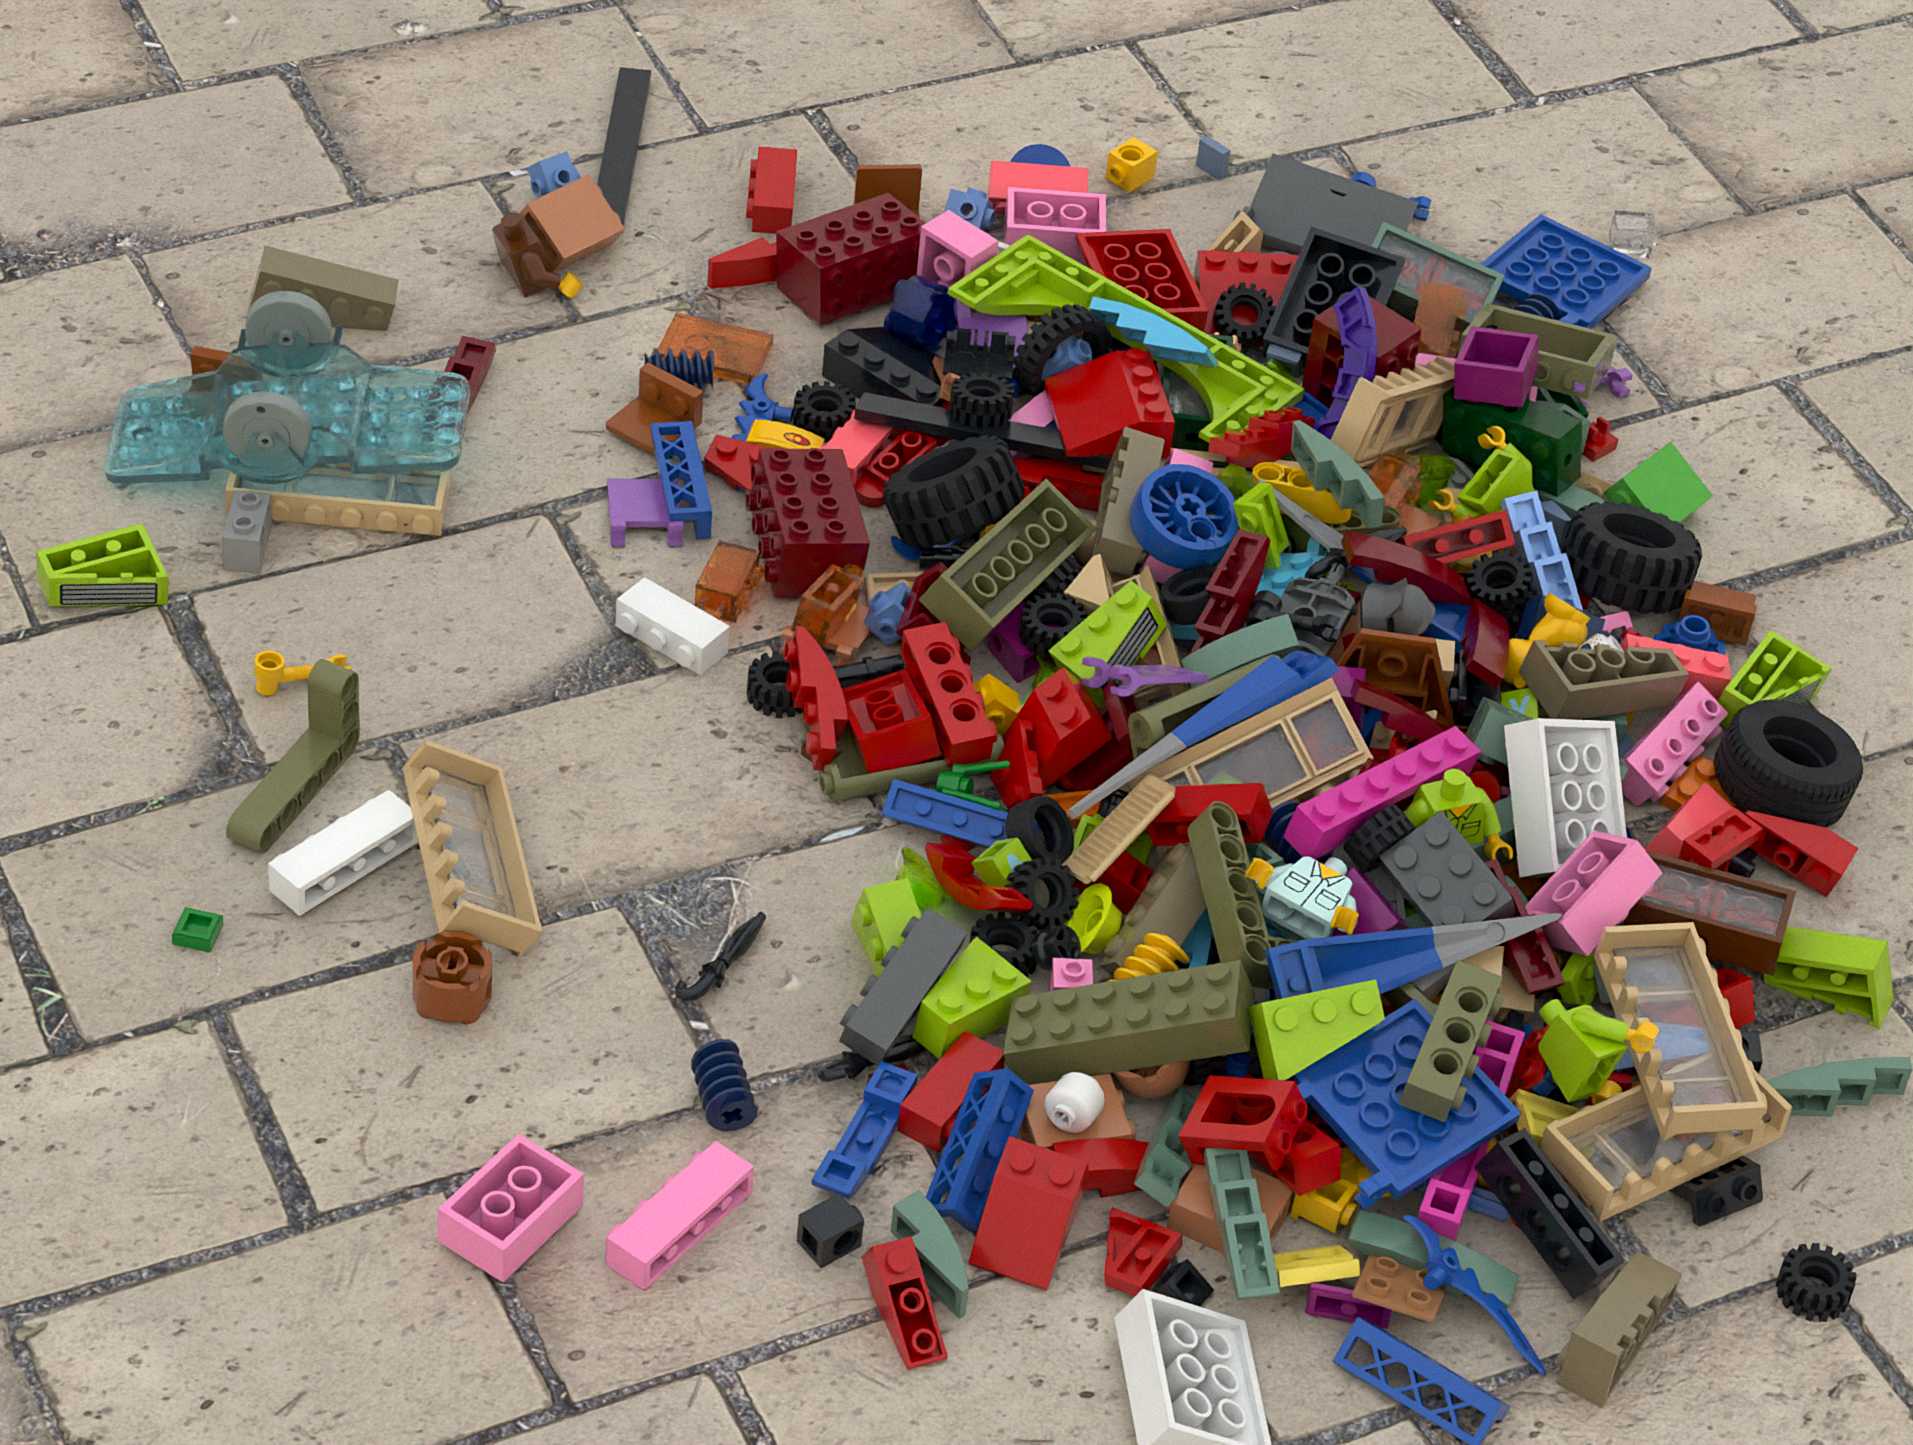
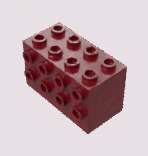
M886 193L776 231L777 288L819 325L828 324L839 318L859 313L878 304L887 303L906 294L915 293L921 226L926 223L891 194Z
M759 449L757 463H752L751 465L752 489L746 491L745 506L746 510L752 513L753 535H758V556L765 561V582L771 584L774 598L812 597L817 595L858 597L870 541L843 449Z

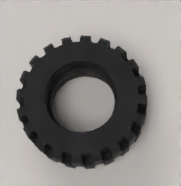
M985 435L979 438L971 437L966 438L964 441L949 443L945 447L936 448L924 456L921 455L915 458L913 462L905 464L899 468L897 473H893L889 477V481L885 482L882 497L900 540L913 548H920L922 546L924 548H931L934 545L942 546L957 539L959 541L967 538L968 535L981 532L989 525L1001 521L1002 517L1007 515L1022 501L1025 486L1007 443L996 436L990 437Z
M1605 501L1603 504L1593 502L1577 510L1572 516L1561 554H1567L1577 590L1584 591V595L1596 598L1608 606L1614 605L1620 607L1621 610H1634L1642 614H1648L1649 612L1664 614L1666 611L1672 612L1681 607L1686 589H1692L1702 559V549L1698 539H1695V535L1690 530H1685L1684 526L1678 521H1672L1668 519V516L1662 513H1654L1642 506L1639 508L1623 502L1615 504L1613 501Z

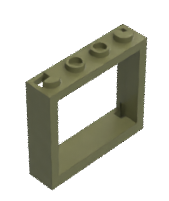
M1487 303L1462 333L1458 354L1471 326L1489 328L1491 325L1498 326L1497 330L1539 335L1538 371L1531 386L1588 400L1611 367L1618 335ZM1575 382L1582 384L1586 382L1585 390L1573 389Z

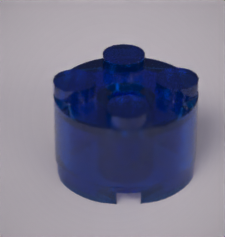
M920 275L912 276L908 280L900 279L894 288L895 298L891 310L884 320L885 330L890 331L892 336L927 352L939 351L943 346L938 344L944 337L947 338V330L954 331L958 323L954 313L955 298L947 294L949 287Z

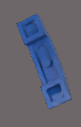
M880 1061L864 1089L863 1102L835 1150L827 1152L811 1180V1185L834 1194L840 1193L842 1197L850 1199L860 1189L877 1165L898 1126L900 1104L913 1091L918 1080L917 1074Z

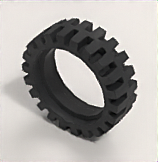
M1069 304L1063 305L1062 310L1057 307L1051 310V316L1044 314L1040 317L1042 322L1040 325L1035 322L1030 327L1033 330L1031 334L1025 333L1022 338L1025 344L1018 345L1016 349L1019 355L1014 357L1013 363L1015 367L1013 372L1021 386L1035 397L1045 390L1044 381L1041 378L1044 364L1051 352L1062 341L1073 334L1083 332L1082 340L1090 343L1093 360L1111 353L1108 348L1112 347V341L1109 339L1111 334L1108 328L1085 307H1081L1078 304H1073V306Z

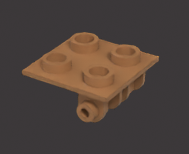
M1369 1254L1352 1297L1433 1323L1435 1316L1439 1314L1443 1302L1442 1298L1447 1286L1440 1285L1436 1290H1429L1423 1283L1424 1277L1429 1273L1428 1270H1417L1401 1265L1392 1258L1385 1256L1376 1257Z

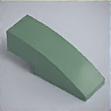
M1285 614L1221 637L1181 659L1182 668L1207 674V681H1210L1271 654L1283 659L1286 655L1299 651V643L1289 615ZM1205 682L1188 683L1191 689Z
M917 1190L893 1205L890 1232L897 1239L912 1236L927 1288L958 1318H961L966 1313L969 1286L966 1268L959 1247L948 1225L936 1208Z

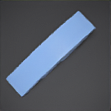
M1537 490L1501 500L1502 509L1507 511L1515 543L1514 546L1517 553L1522 556V560L1527 559L1529 562V567L1532 569L1533 583L1537 588L1538 596H1547L1548 593H1551L1569 605L1583 611L1567 554H1561L1552 521L1546 523Z

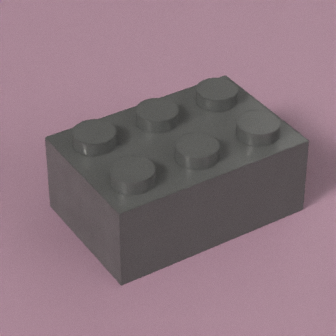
M1442 810L1379 855L1383 872L1427 927L1507 919L1516 913L1511 895Z

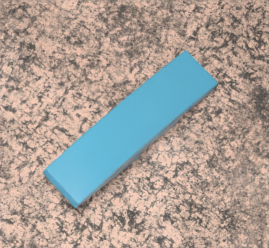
M1093 296L1089 307L1090 311L1103 324L1116 325L1126 340L1143 343L1154 358L1217 367L1218 361L1209 348L1182 328L1153 313L1131 305Z

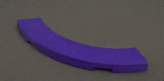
M1357 286L1333 305L1340 328L1341 346L1344 347L1343 368L1339 369L1337 382L1332 397L1335 398L1326 416H1321L1313 428L1329 440H1331L1358 379L1363 377L1370 382H1373L1377 358L1376 324L1366 288Z

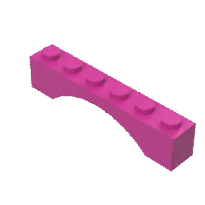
M1454 726L1298 805L1283 837L1302 857H1311L1316 860L1335 850L1378 812H1382L1385 808L1392 806L1398 801L1415 795L1418 787L1422 784L1443 780L1444 773L1447 770L1459 769L1469 777L1481 750Z
M1486 1020L1487 1024L1492 1025V1029L1484 1048L1477 1046L1475 1055L1480 1056L1477 1065L1506 1096L1519 1060L1525 1032ZM1491 1140L1431 1177L1419 1210L1418 1219L1437 1234L1456 1242L1479 1176L1475 1166L1485 1156Z

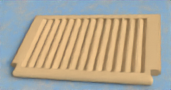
M1150 773L1147 774L1061 866L1067 865L1071 869L1068 874L1084 884H1089L1091 881L1095 882L1175 797L1176 788Z

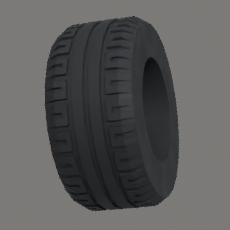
M1761 700L1739 709L1733 716L1716 750L1713 762L1721 789L1745 813L1749 810L1825 828L1835 824L1843 816L1863 775L1860 751L1854 740L1842 727L1816 710L1785 700Z

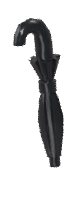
M1403 526L1377 531L1368 535L1397 542L1402 536L1407 534V529ZM1330 548V552H1327V557L1311 565L1306 571L1304 578L1319 580V576L1330 571L1333 563H1337L1338 566L1341 564L1346 568L1348 561L1344 549Z
M759 912L755 917L742 924L729 938L723 948V952L719 954L716 960L702 965L703 970L699 971L700 978L694 985L687 988L684 981L677 983L675 986V996L684 1001L697 1000L704 996L712 987L714 988L715 984L717 988H720L725 979L726 970L732 965L733 961L745 954L763 926V922L767 918L763 912Z
M913 1035L901 1036L883 1062L904 1061L921 1053L926 1048L912 1037ZM843 1051V1059L819 1068L817 1077L822 1082H831L845 1078L847 1074V1077L853 1080L866 1067H871L875 1064L858 1053Z

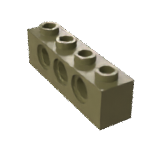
M1457 959L1407 1080L1399 1105L1444 1123L1451 1108L1459 1111L1467 1091V1087L1460 1084L1463 1077L1472 1079L1480 1056L1473 1054L1476 1046L1484 1048L1492 1029V1025L1485 1023L1487 1017L1490 1015L1496 1018L1505 996L1498 993L1503 977Z

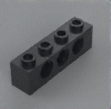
M1525 1128L1497 1142L1476 1164L1475 1168L1573 1299L1600 1285L1625 1261Z

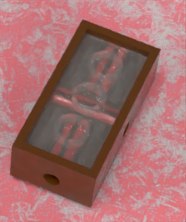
M1645 850L1663 873L1654 882L1652 890L1647 895L1641 897L1629 910L1623 926L1693 922L1699 938H1702L1705 942L1707 958L1769 975L1774 974L1796 891Z

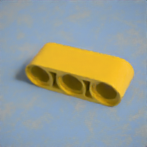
M1273 462L1259 463L1253 468L1251 489L1261 479L1266 483H1270L1273 488L1322 522L1342 524L1351 518L1352 508L1341 510L1329 489L1315 491L1302 468ZM1279 508L1280 513L1286 514Z

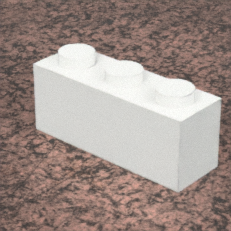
M645 577L616 599V627L700 676L728 654L729 625Z

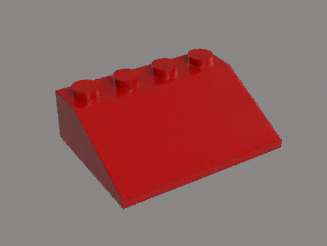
M1170 229L1076 233L1075 239L1088 268L1204 332L1209 310Z
M1198 250L1194 281L1209 310L1204 333H1219L1220 330H1215L1214 310L1221 293L1224 290L1227 292L1229 286L1233 284L1238 288L1239 283L1246 282V288H1250L1251 283L1257 285L1255 290L1258 292L1264 288L1267 291L1265 297L1267 298L1271 295L1274 300L1272 306L1277 307L1299 255L1254 253L1250 251ZM1239 305L1232 310L1234 321L1240 325L1249 326L1257 320L1256 312L1249 306ZM1256 341L1255 346L1263 347V342L1259 344Z
M1132 348L1127 351L1116 350L1044 379L1045 391L1063 442L1066 457L1113 455L1124 427L1165 439L1161 458L1169 457L1175 420L1149 351Z

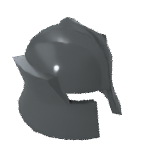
M1406 578L1392 585L1372 582L1366 588L1362 599L1363 629L1421 636L1426 632L1435 615V605L1428 600L1425 592L1417 585L1408 584Z

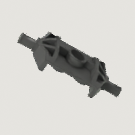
M1333 563L1326 578L1320 577L1319 580L1299 577L1289 582L1280 598L1283 604L1280 612L1314 618L1316 616L1333 614L1341 618L1335 628L1341 630L1349 614L1354 616L1357 614L1354 598L1346 589L1338 586L1343 575L1346 573V568L1341 564L1338 566L1337 563ZM1294 628L1299 643V651L1327 656L1334 642L1325 641L1321 637L1315 636L1312 632Z

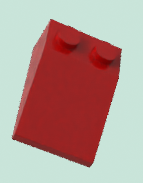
M1064 667L1032 691L1002 737L1005 745L1017 719L1031 721L1033 731L1027 737L1029 750L1037 751L1038 773L1041 777L1043 790L1113 738L1087 688Z
M906 669L842 689L848 716L847 725L868 774L906 767L912 764L927 763L933 757L941 755L931 715Z
M1009 1136L993 1178L968 1261L969 1265L1047 1291L1090 1178L1088 1162Z

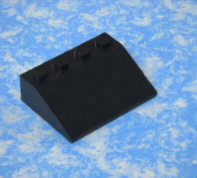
M1311 226L1263 337V357L1267 358L1266 353L1271 343L1301 353L1302 368H1305L1314 318L1333 306L1357 286L1366 288L1368 296L1387 306L1406 258Z
M890 326L847 329L824 344L822 376L834 384H841L842 389L848 388L850 394H854L858 399L866 392L940 407L946 401L939 398L941 381L932 363L935 356L942 357Z

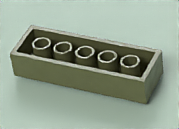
M1045 479L940 575L918 600L940 622H946L949 631L956 635L958 640L971 652L1026 600L1069 555L1072 556L1097 528Z
M1241 960L1012 997L1003 1055L1010 1070L1027 1085L1059 1081L1063 1075L1071 1072L1094 1076L1247 1052L1250 1047L1252 1027L1248 1007L1254 1006L1255 993Z

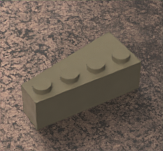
M265 246L251 292L248 312L257 299L268 293L293 291L307 295L317 301L326 310L331 320V325L334 328L387 331L395 307L399 280Z
M1124 427L1102 479L1095 526L1097 530L1094 533L1091 558L1094 555L1101 554L1108 570L1131 577L1136 564L1142 565L1147 555V551L1137 541L1130 525L1131 503L1145 478L1159 468L1165 439L1128 427Z
M1533 640L1518 671L1551 719L1570 720L1673 706L1689 676V673L1671 649L1628 646L1626 651H1618L1611 648L1610 645L1596 644L1594 649H1580L1576 643L1562 642L1560 647H1550L1543 640Z
M1190 842L1178 843L1176 846L1166 849L1137 902L1126 916L1125 923L1118 935L1113 937L1104 950L1106 956L1100 967L1114 977L1116 969L1125 968L1124 960L1129 956H1134L1133 951L1137 945H1144L1143 939L1148 933L1166 935L1181 946L1206 909Z
M1639 1251L1634 1254L1627 1264L1623 1262L1617 1268L1609 1287L1602 1290L1596 1303L1572 1331L1569 1343H1566L1556 1363V1365L1561 1367L1557 1385L1603 1408L1673 1302L1682 1273Z

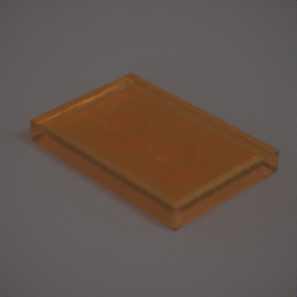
M676 312L658 350L661 358H663L667 348H671L674 358H678L681 349H685L688 359L692 358L695 350H699L702 360H705L709 350H713V376L750 384L758 376L773 345V335Z

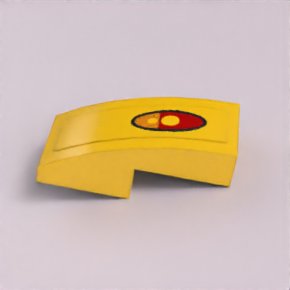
M755 419L745 442L772 449H819L825 439L789 424Z

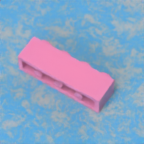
M717 1141L704 1152H697L685 1169L677 1176H670L658 1193L650 1200H643L631 1217L623 1224H616L610 1230L606 1237V1265L641 1289L645 1290L752 1193L754 1166Z

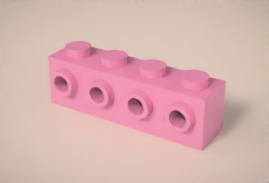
M1699 682L1680 695L1674 705L1669 706L1622 757L1621 760L1628 768L1621 784L1622 793L1636 807L1640 806L1647 799L1654 803L1669 789L1666 782L1669 780L1672 783L1687 769L1683 763L1685 761L1688 763L1692 762L1704 751L1705 748L1701 743L1703 741L1706 744L1709 743L1722 731L1719 723L1727 716L1728 712Z

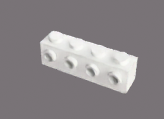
M390 790L368 800L363 806L346 816L340 817L327 828L315 835L309 836L304 842L286 853L278 855L273 861L269 862V891L296 914L301 916L418 843L411 807Z

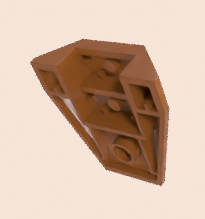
M1361 628L1336 663V666L1366 669L1367 683L1393 693L1424 712L1436 710V721L1447 729L1454 727V718L1436 638ZM1365 705L1364 716L1373 707Z

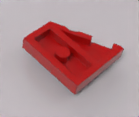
M716 434L704 457V467L714 475L722 477L725 483L734 489L741 487L745 491L751 490L752 463H757L759 449L772 448Z
M1017 719L996 761H1009L1010 767L991 770L989 776L1008 810L1017 803L1036 796H1043L1044 794L1041 777L1038 773L1037 751H1032L1028 748L1027 737L1033 731V725L1031 721Z
M1112 1207L1109 1212L1110 1225L1109 1235L1107 1236V1258L1104 1271L1105 1285L1136 1296L1142 1289H1150L1183 1246L1182 1234Z

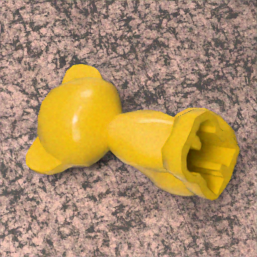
M1548 593L1544 603L1547 614L1534 627L1529 639L1513 638L1509 640L1508 660L1503 680L1515 685L1518 689L1528 687L1518 671L1533 640L1546 641L1550 647H1560L1562 642L1576 643L1579 648L1586 640V624L1591 618L1558 597Z

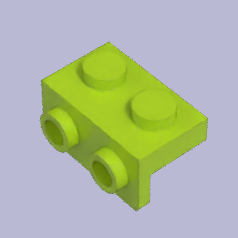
M1260 482L1235 501L1233 506L1241 530L1265 535L1270 538L1271 541L1264 568L1276 570L1282 565L1279 553L1290 546L1272 485Z

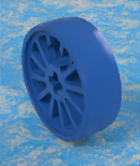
M1171 464L1160 467L1145 478L1133 497L1129 514L1132 531L1140 545L1160 562L1184 570L1204 565L1211 566L1226 553L1239 528L1233 506L1236 500L1230 490L1211 473L1185 464ZM1210 511L1213 512V514H1214V515H1205L1206 513H1208V512H1210Z

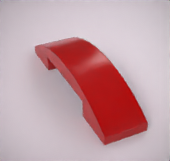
M926 843L925 852L936 878L948 894L961 904L977 910L1021 913L1031 910L1033 902L1015 888L988 886L973 874L975 868L972 862L976 858L958 845Z

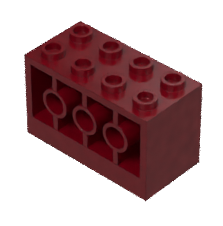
M1369 296L1377 333V358L1374 378L1377 375L1386 379L1389 372L1400 375L1402 368L1413 371L1416 356L1420 351L1419 340L1422 328ZM1333 306L1314 318L1302 388L1329 409L1335 398L1332 397L1337 382L1339 369L1343 368L1344 347L1341 346L1340 328ZM1410 401L1405 403L1395 424V429L1398 427L1405 428L1403 421ZM1391 406L1385 408L1374 433L1380 431Z

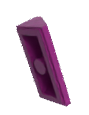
M1311 1282L1305 1313L1352 1323L1356 1321L1357 1317L1368 1319L1381 1328L1388 1329L1392 1310L1352 1297L1354 1290Z

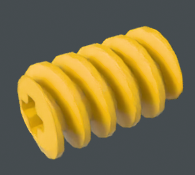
M1148 933L1143 939L1144 945H1137L1133 951L1134 956H1129L1124 960L1125 968L1116 969L1114 979L1121 980L1164 973L1166 971H1176L1179 968L1174 963L1175 960L1188 964L1190 958L1168 936L1160 933Z

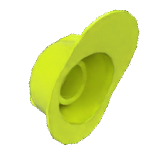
M1102 883L1093 884L1082 892L1076 900L1079 902L1077 908L1071 909L1074 915L1070 919H1066V922L1062 924V926L1071 927L1076 932L1081 944V953L1097 954L1105 950L1111 939L1119 933L1122 924V913L1112 903V893L1109 887Z

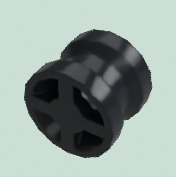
M1063 925L1054 928L1051 932L1038 933L1032 941V954L1036 963L1042 969L1050 971L1053 958L1079 959L1081 944L1076 932L1071 927Z

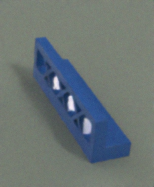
M692 421L650 423V433L669 522L693 520L696 539L711 538L712 508ZM678 434V439L673 443L660 437V435ZM673 454L679 457L680 463L676 465L666 459ZM679 477L684 480L685 486L681 488L673 484L672 481ZM684 500L689 503L690 508L676 509L675 505Z
M893 779L881 813L883 818L949 836L986 849L995 841L1007 839L1005 832L1007 812ZM1034 821L1036 835L1040 839L1042 832L1038 822Z
M1008 1068L974 1073L926 1195V1198L936 1208L941 1217H952L969 1232L978 1231L993 1178L1009 1136L1017 1137L1034 1092L1029 1085ZM991 1085L989 1091L980 1099L984 1087ZM977 1120L975 1127L967 1133L969 1126ZM964 1154L962 1161L953 1168L955 1161ZM950 1189L946 1202L940 1203L941 1197Z
M1357 1317L1333 1359V1362L1469 1445H1482L1496 1420L1503 1421L1511 1407L1368 1319ZM1358 1338L1372 1345L1376 1363L1360 1367L1347 1359ZM1381 1351L1392 1358L1383 1361ZM1400 1362L1408 1367L1412 1384L1394 1388L1388 1383L1384 1366ZM1378 1369L1380 1378L1376 1377L1368 1371ZM1416 1372L1428 1380L1418 1382ZM1437 1384L1444 1389L1448 1406L1430 1410L1424 1405L1420 1388ZM1413 1390L1416 1400L1407 1396L1404 1392ZM1452 1394L1465 1402L1455 1404ZM1473 1406L1486 1414L1474 1436L1460 1427L1456 1410ZM1449 1412L1452 1422L1440 1416V1414Z

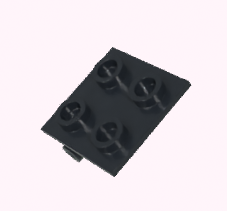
M955 327L954 331L947 330L943 375L951 372L958 376L965 374L969 377L970 373L976 372L977 376H981L983 372L988 373L987 377H992L994 374L999 376V380L1005 378L1008 381H1012L1016 336H1009V332L992 331L991 346H987L989 330H985L984 346L977 345L978 329H975L974 345L970 344L972 329Z

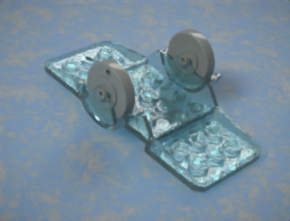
M293 291L271 292L253 303L247 315L245 329H241L237 349L231 351L217 370L138 386L127 391L122 396L104 464L105 476L108 481L119 485L179 481L197 482L209 480L211 470L221 468L228 469L235 475L252 482L282 484L305 475L315 464L337 465L349 463L351 474L368 475L395 472L448 471L458 464L461 457L470 398L469 381L464 376L452 372L371 364L346 344H340L343 325H336L335 333L330 340L332 332L331 320L326 310L317 301L307 295Z

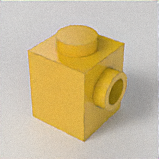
M988 673L973 684L975 691H980L983 696L985 714L988 721L992 720L994 722L997 732L1001 735L1008 730L1022 707L1018 693Z

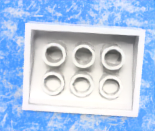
M1537 718L1504 725L1519 878L1552 877L1594 830L1627 838L1615 721Z
M1142 1289L1114 1317L1138 1445H1271L1248 1331L1244 1320Z

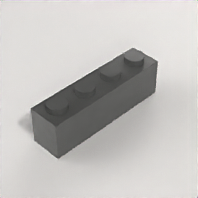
M928 907L920 919L913 916L901 934L905 938L899 948L892 945L882 960L881 966L885 969L879 978L872 974L863 987L860 995L865 998L858 1007L851 1004L839 1024L845 1028L839 1042L877 1066L880 1061H884L920 1009L923 998L942 977L960 951L968 932Z

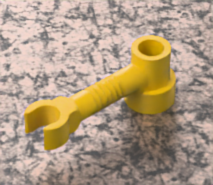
M270 650L262 651L254 659L253 672L257 677L256 691L261 695L271 696L278 692L279 683L308 680L315 664L284 668L285 659L280 653ZM337 654L330 659H325L349 670L352 669L351 666H346L347 655Z

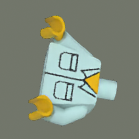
M1302 857L1295 864L1289 863L1275 868L1260 858H1254L1244 874V877L1255 880L1259 888H1267L1261 906L1263 915L1305 939L1331 937L1336 927L1340 931L1352 935L1357 925L1359 914L1356 909V901L1349 895L1353 883L1349 878L1345 877L1347 867L1338 858H1328L1322 864L1311 857Z

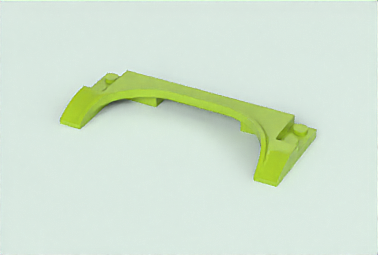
M1029 234L948 288L947 294L984 314L1040 316L1048 314L1051 316L1052 309L1058 307L1062 310L1063 305L1067 304L1071 306L1078 304L1090 311L1089 307L1094 296L1131 305L1153 313L1182 328L1209 348L1218 361L1217 367L1159 359L1153 356L1152 359L1180 375L1201 396L1208 409L1211 423L1199 432V438L1208 443L1211 437L1223 436L1227 430L1243 432L1244 427H1248L1249 417L1264 415L1265 410L1282 412L1283 407H1293L1303 397L1304 388ZM1104 324L1114 338L1132 348L1148 351L1143 343L1126 340L1116 325Z

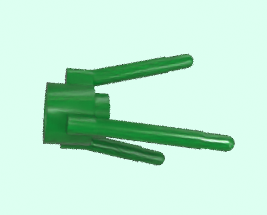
M999 761L971 765L954 763L952 771L942 770L940 772L936 791L1009 813V810L1001 808L1002 805L999 802L972 795L974 782L972 778L967 777V773L1009 768L1010 762Z

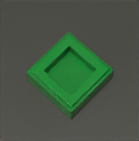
M185 907L172 933V944L211 952L224 925L223 915Z

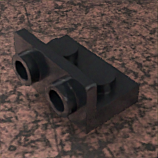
M1459 649L1457 662H1454V672L1450 683L1454 684V687H1450L1448 696L1451 709H1453L1454 724L1470 726L1483 696L1500 704V683L1494 688L1466 670L1467 659L1462 656L1464 650Z
M1741 1156L1669 1191L1691 1203L1693 1223L1703 1226L1763 1200L1760 1164L1745 1156Z

